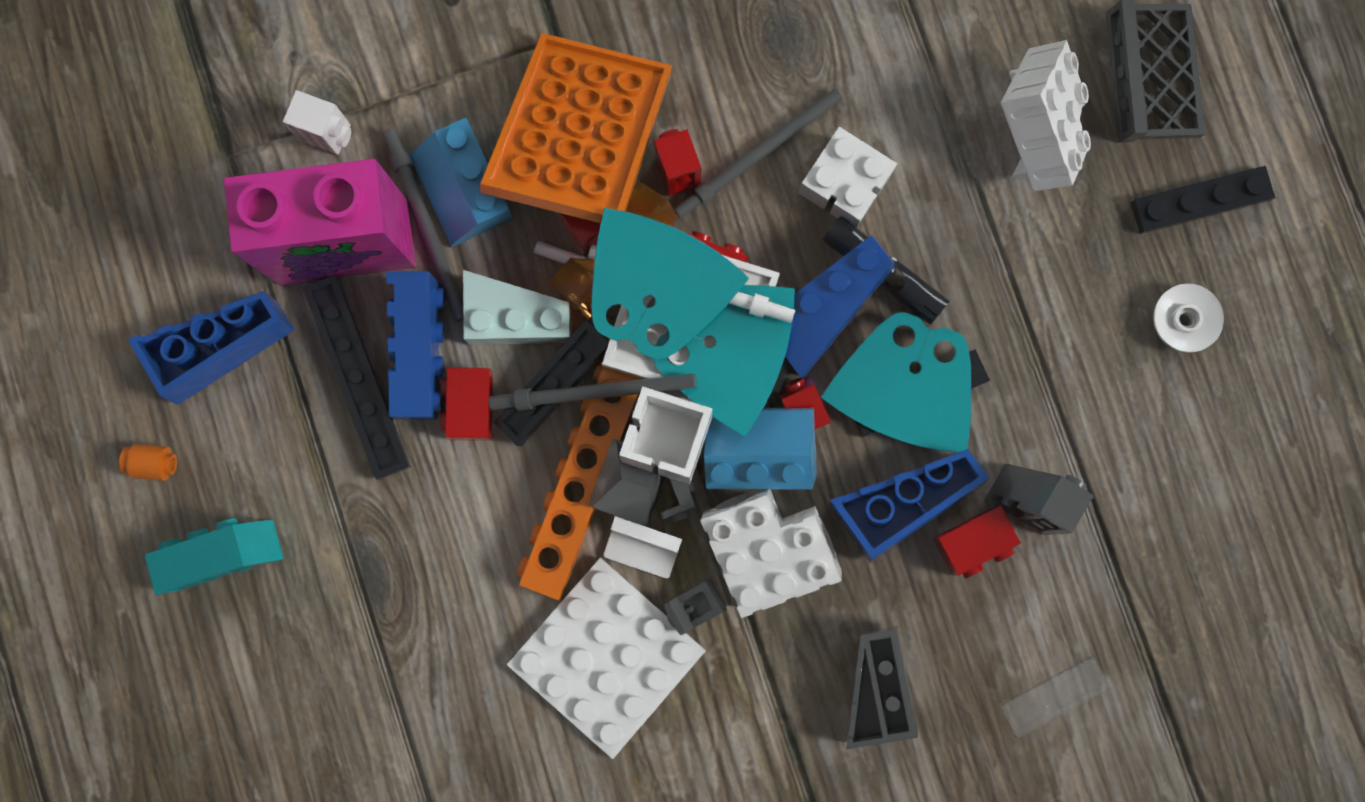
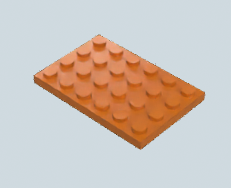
M541 33L480 183V193L601 223L604 208L626 212L671 76L672 65Z

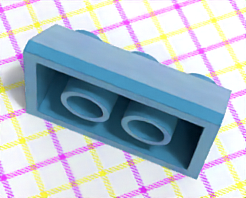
M463 118L435 131L410 154L412 163L451 247L513 220L505 199L480 193V183L488 163L467 118Z
M763 408L745 437L712 416L705 438L704 449L706 489H813L817 476L814 408Z

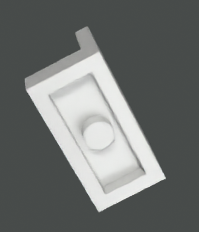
M615 516L610 529L612 531L604 551V557L663 578H669L682 539Z

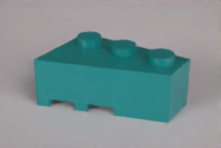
M237 518L216 523L217 530L211 532L208 531V528L187 533V540L183 542L176 538L158 543L159 550L145 554L155 596L182 591L218 580L220 577L238 571H248L253 566L284 560L273 520L238 524Z

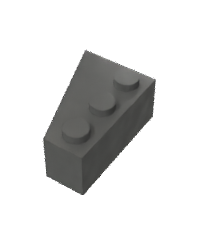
M1005 464L985 499L996 506L1001 505L1004 511L1040 533L1056 535L1072 534L1094 495L1084 490L1087 485L1074 476L1067 474L1064 478L1060 475Z
M893 626L862 632L846 749L918 738V727L898 627Z

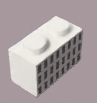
M298 90L295 91L283 123L300 142L339 155L341 147H346L350 140L351 124L335 104Z

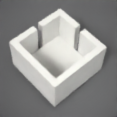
M838 127L803 180L799 194L822 209L826 208L832 196L837 200L830 214L836 218L842 216L857 228L898 163L846 130Z
M642 386L632 416L634 425L629 424L619 454L621 463L652 472L654 466H657L659 475L690 484L712 419V408Z

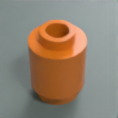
M133 444L131 447L125 446L122 449L119 467L122 474H128L133 479L166 481L176 471L177 457L175 454H172L169 446Z

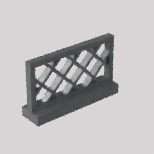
M1120 0L1106 12L1119 143L1134 142L1137 139L1201 138L1205 135L1191 4H1135L1134 0ZM1136 14H1145L1154 23L1147 33L1137 25ZM1169 14H1181L1182 29L1178 33L1165 21ZM1157 28L1161 29L1171 39V42L1165 49L1150 37ZM1144 44L1158 56L1150 66L1140 57V48ZM1175 44L1185 52L1186 60L1182 65L1168 54ZM1161 60L1175 72L1168 82L1154 70ZM1147 77L1161 88L1154 99L1144 91L1143 82ZM1178 77H1181L1188 84L1189 94L1185 98L1171 86ZM1165 93L1179 105L1171 115L1157 103ZM1151 109L1164 121V124L1159 129H1148L1147 114ZM1182 109L1192 117L1193 128L1185 129L1175 120Z

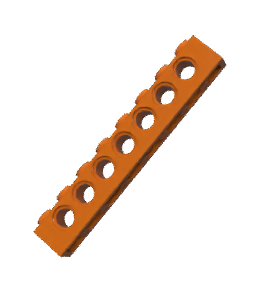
M601 360L598 362L593 375V380L597 381V384L641 380V378L602 367L603 361ZM640 394L622 396L617 403L613 404L607 403L603 398L583 400L580 412L585 414L580 427L574 425L567 443L572 446L568 459L561 458L555 473V477L559 478L555 492L549 490L543 503L542 510L547 511L542 525L536 523L531 534L529 543L534 544L530 557L524 556L516 574V576L521 577L519 586L556 600L562 599L596 508L590 507L588 504L612 439L622 442ZM598 418L607 419L610 423L608 433L603 436H595L591 432V424ZM586 450L594 451L597 454V463L590 469H583L578 463L579 455ZM575 482L581 483L585 490L583 498L578 502H570L566 497L567 487ZM560 515H567L572 522L571 530L565 535H558L553 528L554 520ZM547 548L555 549L559 555L557 565L551 569L546 568L540 559L542 552Z

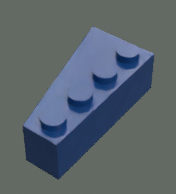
M873 235L869 236L795 293V314L792 320L785 357L801 378L809 374L822 355L826 353L843 329L851 322L864 303L896 266Z
M386 271V284L394 285V298L391 301H387V316H390L391 326H394L395 333H390L388 338L389 358L391 361H395V368H389L388 371L389 417L395 420H437V413L443 411L444 403L441 391H438V377L444 376V358L439 356V343H444L445 324L440 322V309H445L446 306L445 288H441V284L429 271Z
M265 291L223 305L220 310L208 314L200 313L194 315L186 322L174 326L169 324L156 329V332L143 337L138 335L129 338L128 341L160 397L179 405L295 329L279 302Z
M967 449L926 464L913 471L896 475L886 481L861 488L848 495L831 499L830 507L871 563L982 487L989 477Z

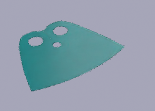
M604 208L594 263L592 287L593 323L596 330L603 336L614 341L622 339L631 340L637 346V350L640 353L656 360L665 359L683 348L702 331L734 298L748 281L749 277L720 253L683 231L644 216ZM647 295H652L656 300L655 305L651 308H646L643 304V299ZM620 304L627 308L629 319L625 325L614 327L606 320V312L612 305ZM653 324H663L669 330V339L662 346H654L647 340V330Z
M744 285L739 290V292L751 296L759 294L769 297V302L794 309L795 288ZM728 303L702 331L685 345L689 351V358L683 365H673L667 358L661 360L653 359V362L664 377L695 374L697 388L682 389L680 391L694 403L712 408V416L745 437L760 415L777 381L787 351L792 323L790 324L766 315L760 318L749 314L750 310ZM669 330L658 338L655 346H662L668 341ZM713 336L716 340L715 346L712 348L705 347L703 344L704 338Z
M904 312L896 313L882 322L852 354L829 384L821 398L853 420L891 438L929 449L955 453L962 452L968 449L971 421V362L967 342L958 332L948 328L933 330L926 327L919 317ZM899 326H909L914 331L915 340L908 347H900L893 340V332ZM949 341L953 344L956 354L952 361L942 363L935 358L933 351L937 343ZM912 362L921 364V371L919 373L913 374L910 372L909 365Z

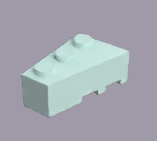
M463 270L464 340L469 345L565 343L572 335V308L569 302Z

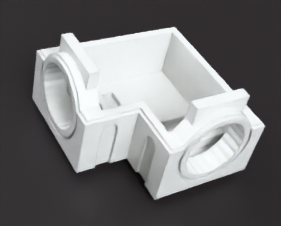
M1067 40L1029 48L1019 68L1010 71L1009 75L1012 82L1001 101L1002 109L1021 157L1013 173L1014 179H1026L1034 191L1073 185L1079 170L1082 169L1085 155L1091 146L1089 133L1086 130H1082L1080 122L1081 110L1089 98L1086 84L1080 81L1077 56L1074 52L1070 51Z
M760 489V491H749L732 497L715 508L703 512L700 520L704 531L708 533L709 543L718 564H721L724 579L732 597L736 600L737 610L741 618L752 615L757 610H765L784 603L792 597L796 596L797 598L814 592L827 584L832 585L842 581V570L837 561L832 541L822 519L818 517L819 514L816 506L782 518L771 489Z

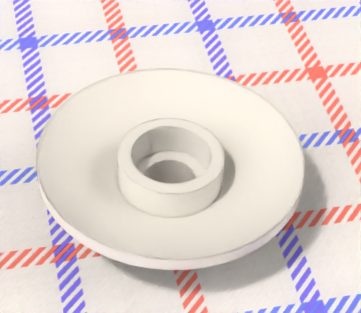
M1180 284L1167 290L1158 299L1154 308L1153 321L1157 334L1166 345L1180 352L1192 353L1208 348L1218 339L1223 329L1224 314L1220 302L1208 289L1196 284ZM1181 314L1189 318L1188 326L1180 323L1179 317Z

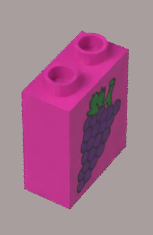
M375 158L224 178L231 252L279 285L319 281L333 275L342 278L416 268L409 202Z

